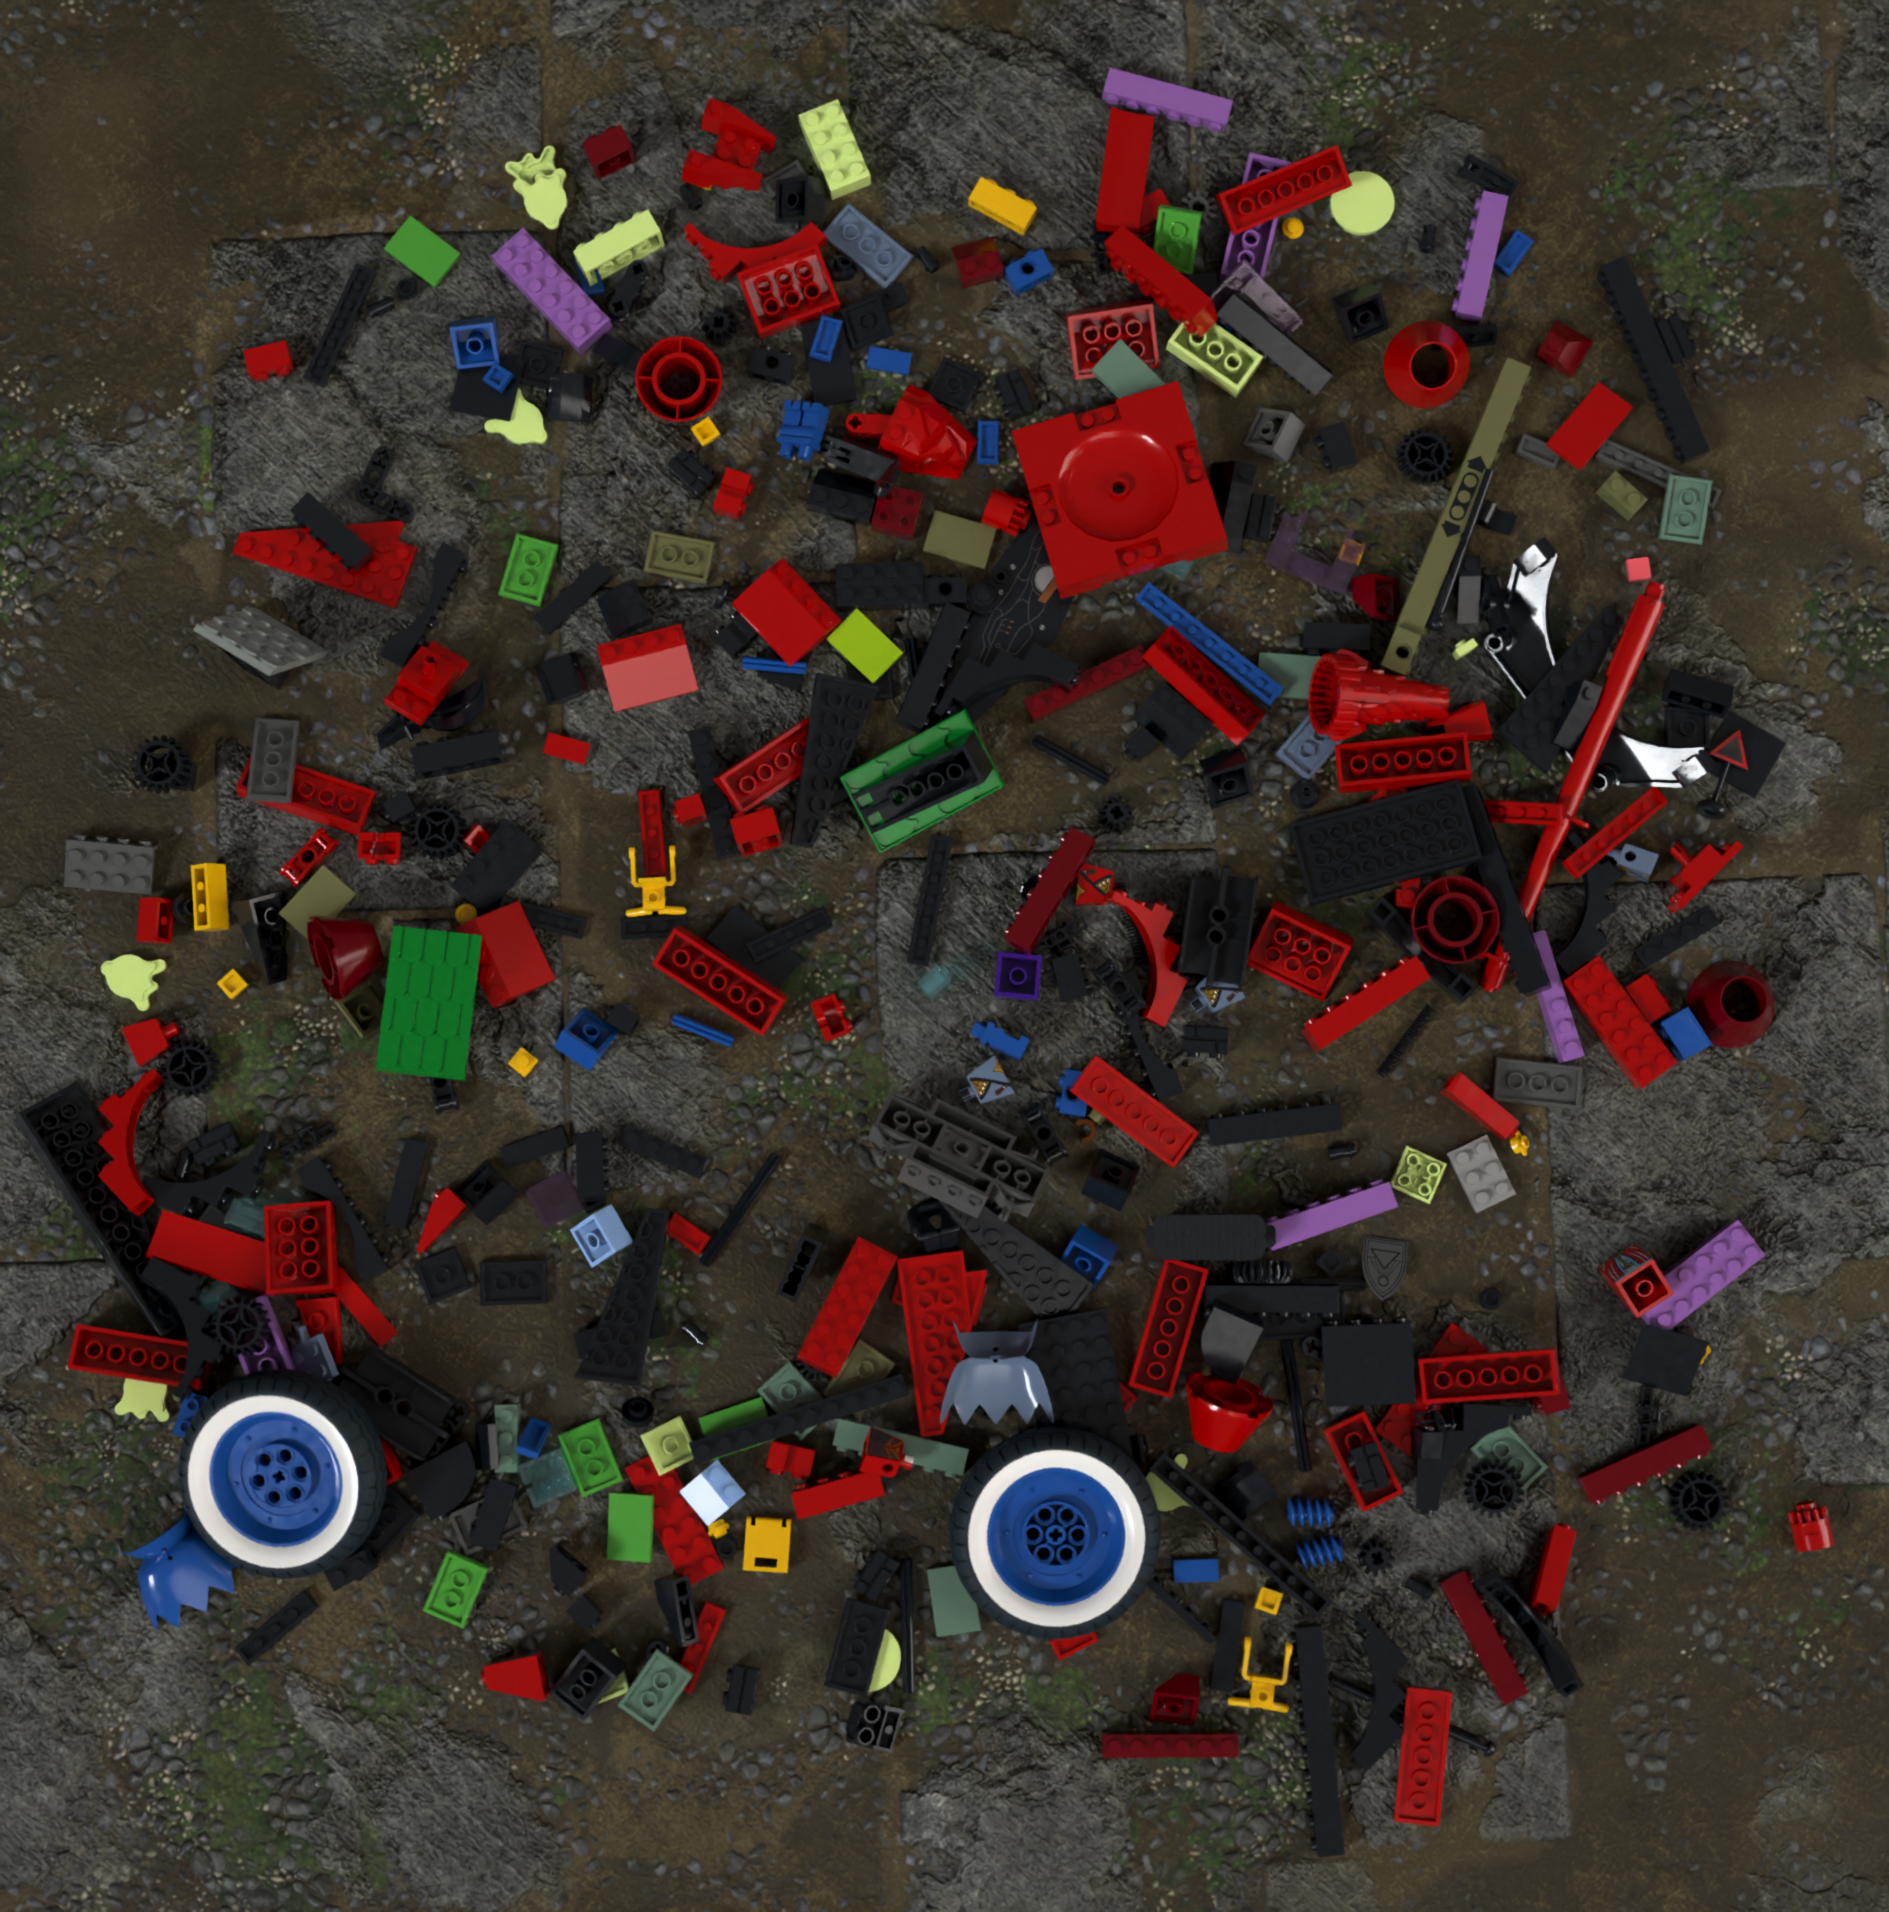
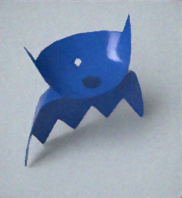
M186 1508L185 1515L166 1533L132 1552L123 1553L134 1558L143 1559L138 1571V1582L147 1614L156 1630H158L157 1615L174 1626L180 1627L181 1604L206 1612L209 1586L234 1593L232 1568L239 1567L221 1557L205 1542L196 1529H191L192 1521ZM168 1555L173 1556V1559L169 1560Z

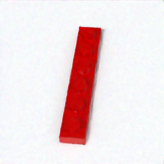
M1651 787L1565 859L1562 864L1575 879L1579 878L1669 801L1657 787Z

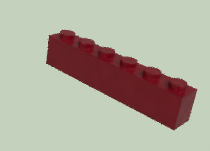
M1140 645L1082 672L1080 682L1076 686L1074 685L1071 691L1055 685L1025 699L1023 705L1032 723H1036L1150 669L1151 665L1142 658L1146 653L1143 646Z
M1073 827L1070 828L1069 832H1064L1062 835L1060 847L1050 855L1048 867L1041 870L1038 876L1039 882L1036 887H1031L1027 894V902L1024 906L1021 905L1015 916L1017 918L1013 924L1010 923L1005 930L1004 935L1006 936L1007 944L1029 956L1096 846L1094 838Z
M1696 1423L1579 1475L1576 1479L1586 1501L1598 1505L1607 1501L1606 1497L1615 1494V1496L1627 1492V1487L1635 1485V1487L1647 1483V1478L1655 1476V1478L1667 1474V1469L1674 1466L1675 1469L1687 1465V1460L1694 1457L1696 1460L1704 1458L1708 1455L1707 1451L1713 1448L1702 1424Z
M1460 1569L1439 1580L1438 1583L1500 1702L1506 1705L1527 1694V1680L1522 1673L1518 1674L1515 1668L1518 1665L1512 1653H1507L1504 1647L1507 1645V1642L1502 1633H1497L1494 1625H1496V1621L1490 1612L1487 1613L1483 1607L1486 1602L1480 1592L1476 1593L1473 1587L1475 1581L1470 1572L1466 1573Z
M1101 1731V1754L1103 1758L1238 1757V1734L1236 1731Z

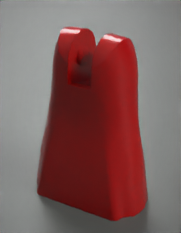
M1483 699L1448 712L1449 716L1446 719H1430L1426 722L1427 730L1444 727L1445 733L1442 734L1467 732L1468 742L1492 740V730Z

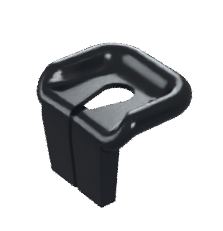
M938 1199L916 1204L910 1208L907 1213V1220L915 1239L923 1242L927 1255L959 1251L958 1232L961 1231L962 1227ZM934 1215L940 1216L941 1228L935 1229L929 1222V1218Z

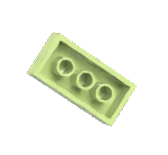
M838 99L798 115L799 125L823 180H825V186L831 200L871 185V175Z
M649 210L635 213L626 222L621 221L608 232L597 234L592 241L579 244L573 253L578 266L591 287L598 283L594 269H597L601 279L604 280L628 267L632 261L640 260L665 245L661 230Z
M1181 323L1169 339L1166 350L1236 398L1260 366L1263 356L1216 323L1201 338L1195 333L1190 334L1184 328V324Z

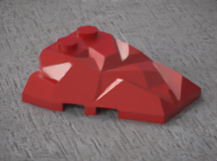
M909 384L890 418L877 449L897 456V460L903 462L900 469L902 472L959 480L977 440L928 392Z

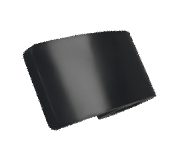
M1484 499L1476 524L1505 535H1510L1518 516L1497 509V504Z

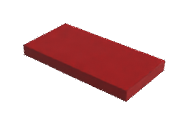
M1598 382L1550 438L1546 446L1581 471L1632 411L1633 407Z

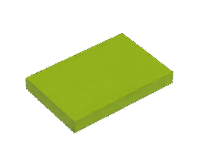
M857 608L827 638V641L872 684L903 655V652Z

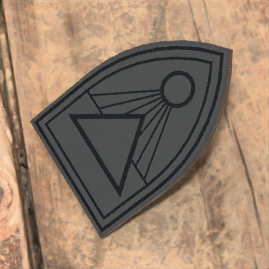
M1364 1236L1363 1274L1370 1289L1382 1301L1397 1290L1404 1278L1407 1266L1408 1242Z

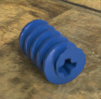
M1288 1498L1286 1507L1287 1520H1290L1292 1526H1295L1296 1520H1299L1301 1527L1304 1526L1305 1520H1308L1310 1527L1313 1526L1314 1520H1317L1319 1527L1322 1526L1323 1520H1326L1327 1526L1330 1527L1334 1516L1333 1499L1328 1504L1327 1499L1323 1498L1319 1504L1317 1498H1314L1312 1503H1310L1308 1498H1305L1302 1504L1300 1498H1296L1293 1504L1291 1498Z
M1337 1533L1336 1540L1332 1535H1329L1328 1542H1326L1324 1537H1320L1319 1544L1315 1539H1311L1310 1546L1306 1541H1303L1302 1548L1295 1543L1300 1565L1302 1564L1305 1570H1308V1563H1311L1316 1568L1318 1560L1323 1566H1325L1327 1558L1331 1564H1334L1335 1556H1337L1340 1562L1343 1561L1344 1551L1339 1533Z

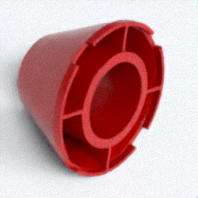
M1435 321L1416 322L1401 329L1390 342L1383 360L1384 377L1391 392L1402 402L1417 408H1433L1453 399L1463 388L1470 366L1469 353L1460 335L1449 326ZM1435 344L1444 351L1447 357V371L1438 383L1431 386H1422L1413 377L1411 362L1414 354L1421 347Z
M674 336L656 342L653 347L642 355L636 369L635 384L640 400L652 414L666 421L687 422L701 417L716 403L722 388V371L717 357L705 344L693 338ZM677 373H689L700 380V385L697 391L686 399H671L662 393V387L670 376Z
M1202 1372L1190 1375L1186 1382L1192 1436L1199 1444L1209 1449L1226 1453L1236 1452L1272 1412L1274 1403L1271 1397L1267 1396L1266 1398L1261 1394V1388L1244 1379L1239 1378L1235 1385L1222 1379L1214 1372H1212L1211 1376H1202Z

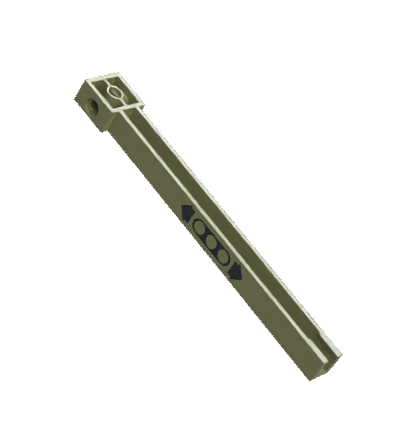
M1507 357L1505 364L1502 365L1393 632L1378 664L1377 669L1384 670L1386 674H1398L1407 678L1412 669L1410 662L1412 657L1416 658L1420 646H1418L1419 640L1425 637L1428 626H1425L1428 618L1431 619L1435 608L1433 606L1434 602L1438 599L1442 588L1441 585L1446 575H1449L1451 569L1449 566L1455 558L1458 544L1461 541V534L1465 530L1485 470L1490 469L1491 464H1496L1500 452H1497L1498 447L1504 444L1508 435L1505 432L1507 425L1511 426L1516 416L1513 413L1515 406L1519 407L1524 395L1521 394L1523 387L1527 388L1532 376L1528 375L1531 366Z

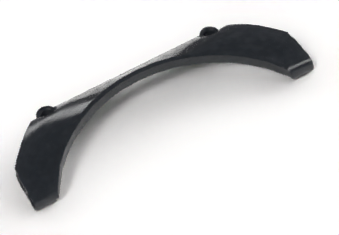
M1546 537L1536 542L1513 561L1505 595L1510 603L1507 614L1512 630L1508 635L1497 637L1500 640V646L1495 643L1496 636L1493 633L1488 635L1484 642L1486 649L1524 699L1558 661L1550 630L1549 599L1552 579L1559 555ZM1586 726L1582 734L1580 735L1577 743L1575 744L1573 750L1570 751L1568 749L1561 747L1565 754L1568 756V758L1571 760V762L1573 761V758L1582 739ZM1613 726L1589 786L1595 792H1602L1614 783L1619 788L1673 787L1684 789L1717 764L1703 746L1663 745L1632 736ZM1599 776L1604 778L1605 784L1599 781Z

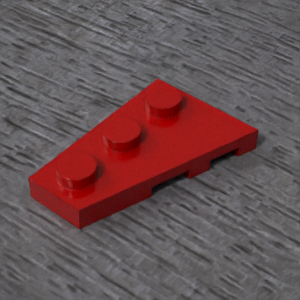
M339 1297L294 1300L297 1308L300 1309L303 1317L302 1322L306 1325L310 1337L323 1333L335 1364L344 1363Z

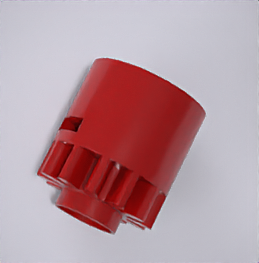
M994 488L986 505L981 523L1017 536L1019 529L1025 530L1032 513L1027 511L1029 501L1019 497H1012L1008 493Z
M1815 1501L1798 1503L1795 1505L1796 1510L1787 1512L1797 1552L1820 1550L1835 1545L1826 1506H1817Z

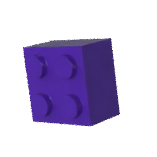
M998 952L994 998L1037 1002L1042 956Z

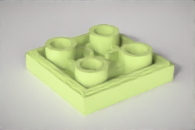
M1406 1146L1390 1181L1391 1188L1430 1204L1447 1164Z

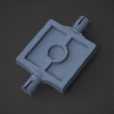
M306 1325L297 1328L302 1341L298 1346L290 1350L297 1370L316 1375L331 1382L334 1377L340 1374L323 1333L310 1337Z

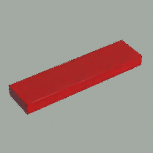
M660 789L638 791L645 877L668 876Z
M1484 800L1492 823L1564 826L1566 804Z
M339 1266V1292H334V1294L339 1297L340 1301L376 1343L383 1347L399 1332L346 1270Z
M708 1601L705 1602L697 1621L699 1641L686 1647L680 1661V1665L694 1674L683 1690L689 1694L694 1689L727 1610Z

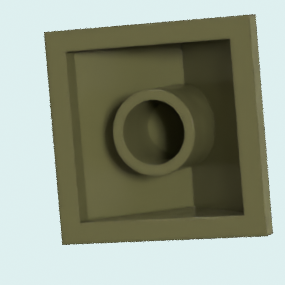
M368 985L335 1003L362 1039L367 1041L380 1031L383 1005Z

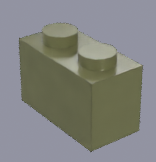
M1616 471L1596 492L1627 521L1648 500Z

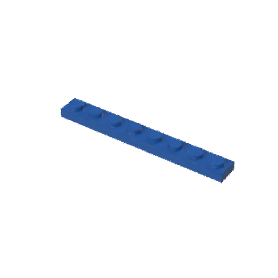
M1148 582L1136 596V602L1168 627L1172 625L1197 650L1267 705L1271 706L1284 690L1281 685Z

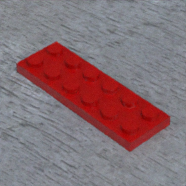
M1096 1055L1091 1058L1069 1089L1072 1094L1172 1168L1177 1165L1199 1134L1197 1130Z
M1450 1323L1426 1357L1484 1353L1488 1349L1458 1326ZM1419 1367L1414 1373L1416 1403L1391 1404L1373 1429L1409 1457L1412 1456L1413 1426H1422L1418 1425L1414 1414L1417 1411L1428 1410L1430 1405L1423 1404ZM1433 1403L1436 1405L1433 1410H1442L1441 1406L1443 1403Z
M650 1455L626 1467L625 1470L637 1493L654 1494L653 1527L677 1575H689L691 1586L724 1569L725 1567L701 1518L679 1493L685 1486L676 1468L659 1476Z
M1406 1685L1407 1697L1405 1698L1402 1726L1404 1733L1401 1737L1394 1822L1439 1827L1452 1690Z

